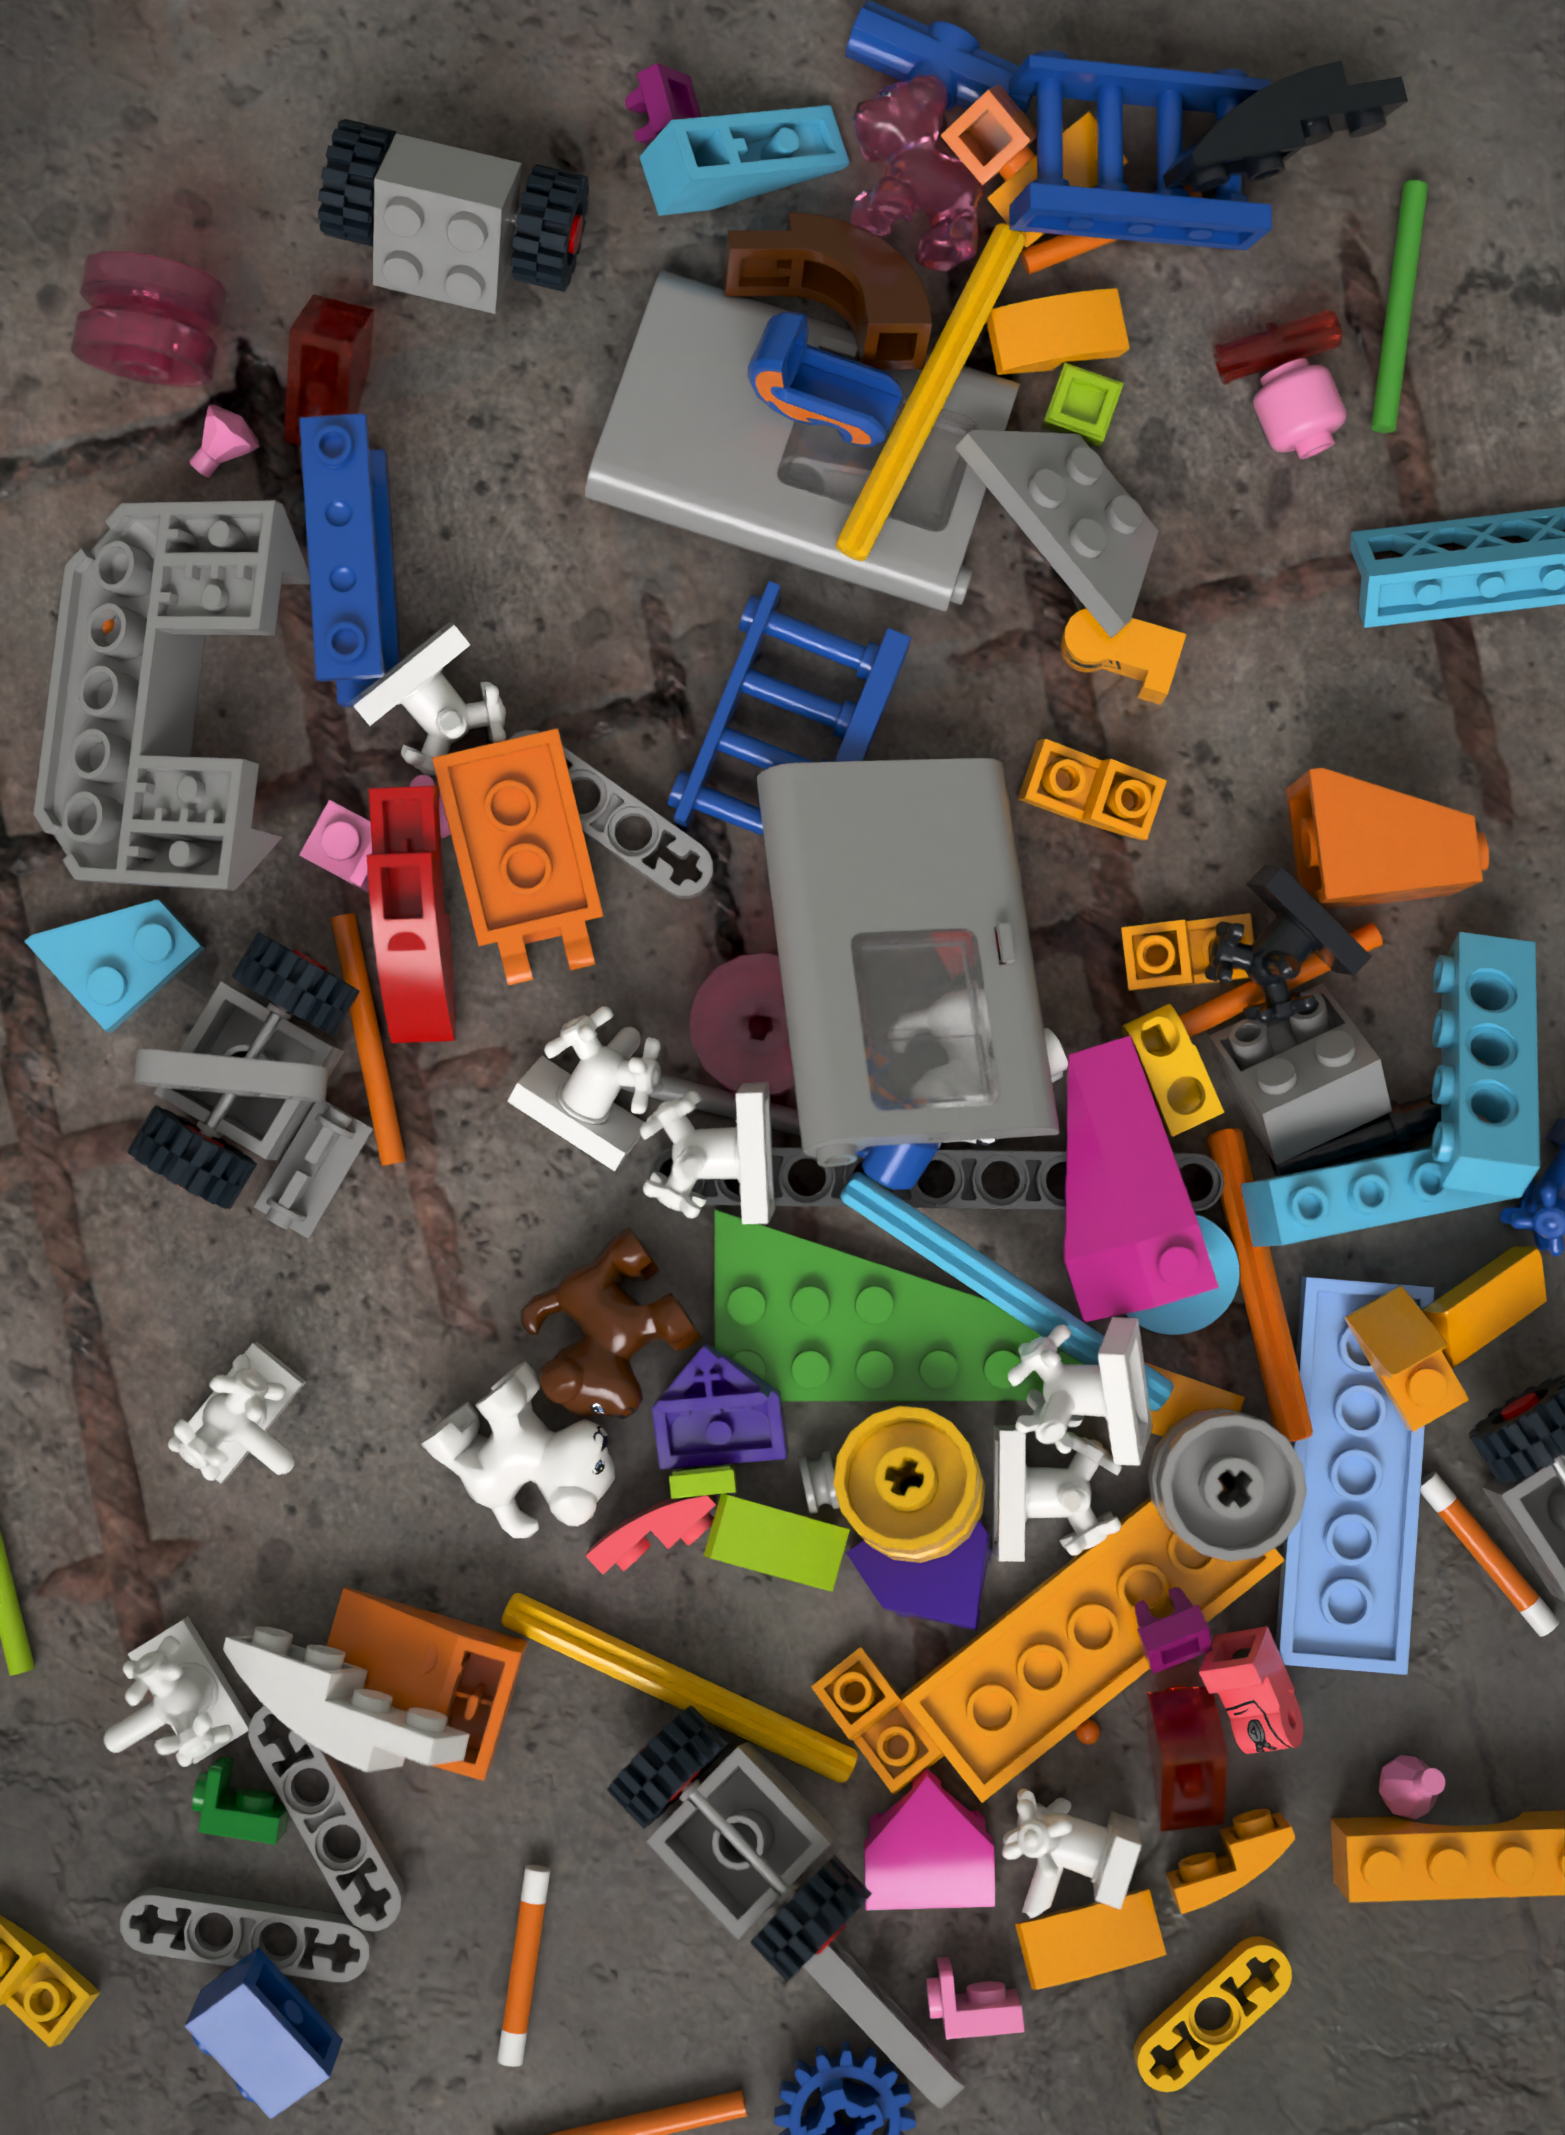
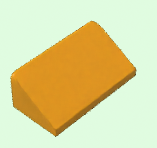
M1511 1247L1422 1310L1447 1342L1448 1347L1442 1350L1451 1368L1459 1365L1547 1302L1543 1262L1538 1247Z

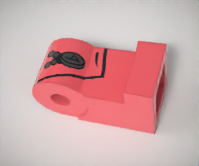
M1268 1626L1214 1635L1211 1642L1213 1650L1206 1653L1199 1674L1209 1694L1218 1692L1231 1719L1232 1731L1240 1749L1245 1754L1299 1747L1303 1739L1301 1710L1294 1694V1686ZM1245 1648L1251 1649L1248 1657L1235 1659L1234 1653Z

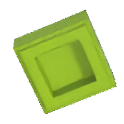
M1064 363L1042 427L1058 433L1079 434L1086 443L1101 448L1124 383Z
M735 1463L673 1468L669 1475L671 1499L736 1492Z

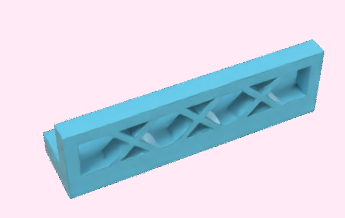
M1565 506L1351 532L1350 549L1361 574L1358 613L1364 628L1565 604V532L1562 531L1565 530ZM1516 535L1530 541L1512 544L1499 538ZM1456 543L1466 547V549L1448 551L1437 547V545ZM1392 550L1404 555L1403 557L1375 560L1373 552Z

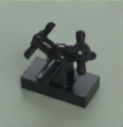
M1263 866L1246 885L1275 913L1276 918L1252 945L1239 942L1244 932L1243 924L1218 923L1215 929L1216 937L1210 949V963L1205 968L1204 973L1209 980H1219L1229 984L1232 979L1233 968L1245 970L1248 977L1261 986L1265 1003L1243 1008L1244 1014L1249 1020L1259 1019L1262 1023H1268L1270 1021H1283L1294 1016L1298 1011H1309L1314 1008L1316 1002L1314 995L1301 997L1300 992L1289 994L1286 979H1294L1299 975L1301 964L1313 952L1334 973L1355 975L1372 956L1282 866Z

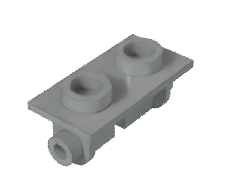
M327 1101L315 1102L254 1208L266 1214L265 1218L286 1230L290 1228L310 1239L374 1129Z

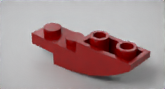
M438 785L368 788L372 854L366 855L369 898L378 976L391 1043L455 1041L457 1038L450 913H445Z

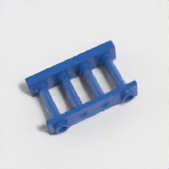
M1056 50L1040 51L1029 55L1009 79V93L1037 96V179L1030 182L1009 205L1010 230L1248 250L1272 230V204L1248 202V197L1242 195V175L1231 176L1227 183L1216 187V196L1212 199L1189 197V192L1183 189V185L1166 188L1163 175L1183 152L1182 110L1216 113L1217 122L1250 96L1269 86L1270 79L1247 77V73L1239 69H1223L1214 73H1202L1069 59L1066 53ZM1062 98L1097 101L1098 185L1093 188L1069 186V181L1063 178ZM1123 104L1157 107V191L1153 193L1131 192L1129 186L1123 184Z
M365 413L304 417L299 419L316 680L318 682L336 681L337 703L341 708L354 707L350 702L380 677H384L388 670L401 661L388 455L385 449L369 450L368 420Z
M768 581L762 598L752 594L743 612L738 630L747 633V636L691 773L681 770L674 783L668 800V806L677 809L673 817L675 825L688 831L694 813L698 810L763 836L759 807L706 787L719 751L763 769L788 763L815 762L729 728L743 693L833 728V735L843 739L834 762L864 761L909 650L911 637L887 628L881 645L869 641L868 646H864L776 611L781 599V585ZM766 634L858 670L856 677L866 680L858 703L846 699L844 705L754 670L753 667ZM823 758L821 762H832V761Z

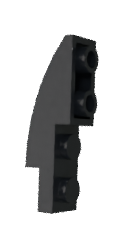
M1342 61L1312 67L1282 78L1256 92L1233 108L1190 144L1163 175L1165 186L1170 188L1191 184L1194 192H1201L1219 187L1227 183L1231 176L1242 174L1247 175L1249 182L1261 181L1283 172L1286 169L1284 162L1306 146L1314 145L1330 138L1333 132L1348 130L1349 137L1351 138L1374 133L1387 125L1385 117L1408 101L1402 76L1348 85Z

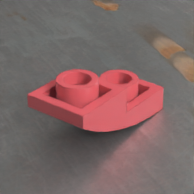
M714 1494L675 1499L669 1498L654 1504L626 1519L606 1533L589 1548L585 1556L603 1575L615 1563L622 1571H625L651 1546L650 1542L644 1537L650 1530L667 1549L672 1547L680 1538L689 1546L712 1525L714 1517L709 1511L716 1505L717 1497Z

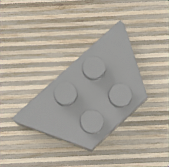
M972 430L968 432L955 449L1110 638L1117 635L1131 621L1158 535V529L1144 514L1141 506L1130 497L1103 464L1100 456L1088 446L1079 434Z

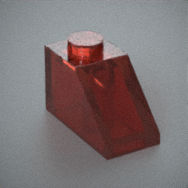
M315 294L312 295L290 328L284 425L285 442L301 445L299 418L358 413L370 367L374 309Z
M1183 1685L1169 1687L1163 1691L1147 1693V1734L1160 1831L1224 1824L1228 1751L1214 1693L1209 1694L1206 1686L1188 1687Z

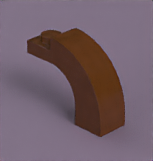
M798 212L788 213L786 230H728L723 273L725 296H796L818 301L834 309L848 322L856 338L860 363L880 370H923L932 328L927 294L913 267L897 250L884 240L865 229L839 219Z

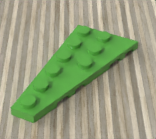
M714 1209L715 1349L779 1390L782 1401H1027V1395L1031 1389L1038 1390L1043 1394L1044 1381L1035 1370L1016 1386H1013L1007 1377L1010 1369L1021 1362V1355L1019 1354L1020 1345L1030 1343L1042 1336L989 1300L761 1224H742V1218ZM1057 1347L1056 1353L1061 1357V1362L1064 1365H1084Z

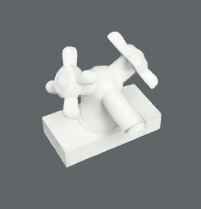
M450 622L388 670L384 677H380L350 701L369 726L394 706L402 704L428 735L422 751L403 744L401 756L408 764L413 765L428 776H436L432 758L448 754L451 744L462 739L469 729L487 727L489 741H493V743L505 741L506 733L503 728L506 710L502 704L501 697H499L497 686L491 682H480L483 701L465 704L441 672L446 664L470 646L457 627Z
M602 1006L591 1016L583 1015L564 1024L560 1031V1037L545 1045L544 1051L548 1059L555 1057L569 1046L574 1048L580 1061L572 1074L541 1056L516 1084L507 1102L615 1171L640 1139V1127L645 1122L614 1103V1100L622 1086L634 1087L635 1093L631 1112L643 1114L647 1110L648 1096L658 1094L663 1089V1084L660 1081L661 1069L657 1062L661 1044L658 1039L648 1037L645 1042L643 1057H631L640 1045L641 1036L636 1028L625 1027L617 1033L607 1046H602L596 1037L597 1033L595 1030L614 1016L609 1007Z
M751 1082L741 1085L736 1092L737 1126L731 1128L695 1129L686 1114L696 1108L695 1104L702 1100L696 1091L687 1092L681 1099L675 1098L671 1101L663 1102L648 1117L647 1122L642 1124L640 1134L645 1140L664 1128L673 1142L672 1159L674 1164L669 1178L658 1171H653L650 1180H646L643 1186L645 1195L657 1198L662 1204L673 1210L682 1211L688 1218H696L707 1201L705 1196L692 1192L697 1179H738L741 1194L742 1224H768L775 1211L769 1082Z
M1112 1317L1098 1353L1099 1365H1064L1061 1362V1357L1056 1353L1057 1347L1068 1339L1072 1333L1063 1324L1056 1326L1048 1337H1038L1030 1343L1021 1344L1019 1347L1021 1362L1008 1372L1009 1382L1016 1386L1035 1370L1044 1383L1043 1394L1035 1389L1029 1391L1026 1400L1028 1405L1034 1410L1033 1415L1020 1416L1016 1421V1429L1020 1433L1035 1431L1038 1441L1045 1444L1055 1443L1061 1453L1067 1454L1074 1446L1072 1438L1066 1432L1067 1427L1079 1426L1084 1420V1415L1105 1417L1108 1421L1114 1464L1140 1466L1153 1424L1138 1318Z
M252 1343L244 1354L238 1355L235 1358L233 1368L226 1376L217 1375L212 1379L210 1387L214 1390L191 1420L187 1423L180 1419L174 1426L175 1434L169 1439L168 1447L173 1452H179L188 1464L200 1469L204 1478L209 1481L216 1479L220 1484L230 1477L249 1452L277 1475L287 1474L294 1467L295 1459L293 1453L266 1431L304 1386L306 1381L260 1343Z
M994 1425L993 1554L998 1561L1025 1562V1522H1027V1518H1068L1075 1532L1062 1537L1059 1541L1067 1552L1073 1556L1080 1554L1082 1550L1098 1545L1109 1534L1117 1533L1121 1529L1120 1520L1117 1516L1114 1517L1111 1511L1096 1518L1090 1507L1092 1492L1089 1481L1098 1466L1104 1467L1117 1476L1122 1468L1121 1465L1114 1464L1113 1456L1103 1448L1100 1442L1094 1439L1089 1440L1086 1437L1080 1438L1073 1432H1067L1074 1442L1072 1449L1077 1451L1068 1468L1027 1467L1025 1463L1026 1433H1020L1015 1425Z
M188 1616L128 1653L131 1660L123 1665V1672L128 1678H134L136 1681L127 1689L125 1693L126 1701L131 1706L138 1704L148 1689L153 1695V1701L110 1727L105 1732L104 1743L110 1751L119 1753L163 1725L169 1724L177 1736L164 1737L157 1740L154 1744L155 1748L162 1755L178 1751L176 1754L178 1763L183 1767H187L192 1762L194 1764L198 1763L249 1731L250 1717Z
M1025 1788L1020 1789L1017 1793V1800L1019 1801L1017 1803V1812L1019 1813L1018 1827L1004 1834L1002 1840L1005 1846L1002 1849V1855L1006 1859L1014 1860L1025 1854L1027 1857L1037 1858L1038 1860L1022 1913H1026L1030 1918H1034L1051 1907L1063 1868L1090 1877V1882L1093 1883L1095 1901L1121 1910L1141 1848L1136 1819L1112 1811L1107 1827H1103L1066 1815L1071 1809V1803L1065 1798L1056 1799L1046 1808L1040 1803H1036L1034 1794Z

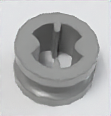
M830 1451L822 1452L820 1459L816 1461H810L806 1456L798 1457L810 1514L818 1513V1508L822 1504H830L833 1509L840 1508L833 1485L834 1470Z

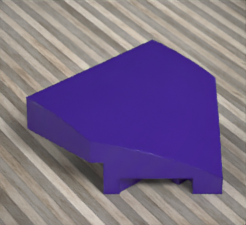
M706 1343L692 1357L652 1406L659 1469L786 1459L789 1453L781 1392Z
M978 1521L971 1536L949 1555L923 1563L893 1560L870 1547L865 1540L846 1552L884 1610L893 1611L901 1617H916L977 1631L981 1613L979 1607L988 1561H991L992 1549L989 1547L990 1535L980 1521Z

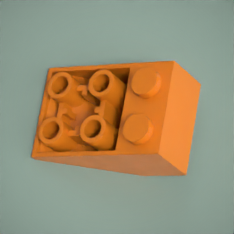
M344 1587L326 1646L345 1652L344 1662L368 1670L363 1689L375 1690L393 1697L392 1707L408 1712L409 1708H424L440 1712L447 1716L446 1726L469 1733L464 1760L431 1766L478 1780H485L494 1761L528 1640Z

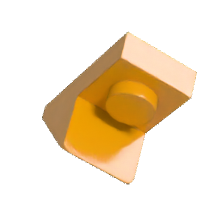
M1397 1286L1344 1316L1345 1321L1407 1430L1414 1432L1469 1401L1467 1394L1442 1350L1448 1347L1447 1342L1402 1286Z

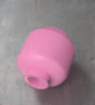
M1300 358L1271 370L1260 379L1262 388L1254 397V409L1268 443L1274 451L1291 452L1296 450L1299 459H1306L1327 450L1335 444L1332 433L1344 424L1346 409L1327 367L1323 365H1309L1307 358Z

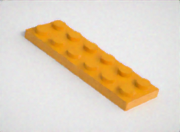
M1218 1477V1481L1221 1483L1223 1487L1220 1493L1228 1491L1229 1489ZM1150 1496L1120 1520L1121 1529L1117 1533L1109 1534L1098 1545L1082 1550L1080 1554L1072 1558L903 1693L901 1700L983 1803L1150 1669L1142 1652L1137 1631L1139 1627L1135 1613L1136 1603L1145 1600L1149 1612L1154 1617L1163 1619L1170 1616L1174 1611L1168 1590L1177 1587L1184 1592L1193 1606L1199 1605L1207 1623L1285 1561L1276 1548L1258 1558L1231 1562L1203 1555L1165 1526L1152 1504Z

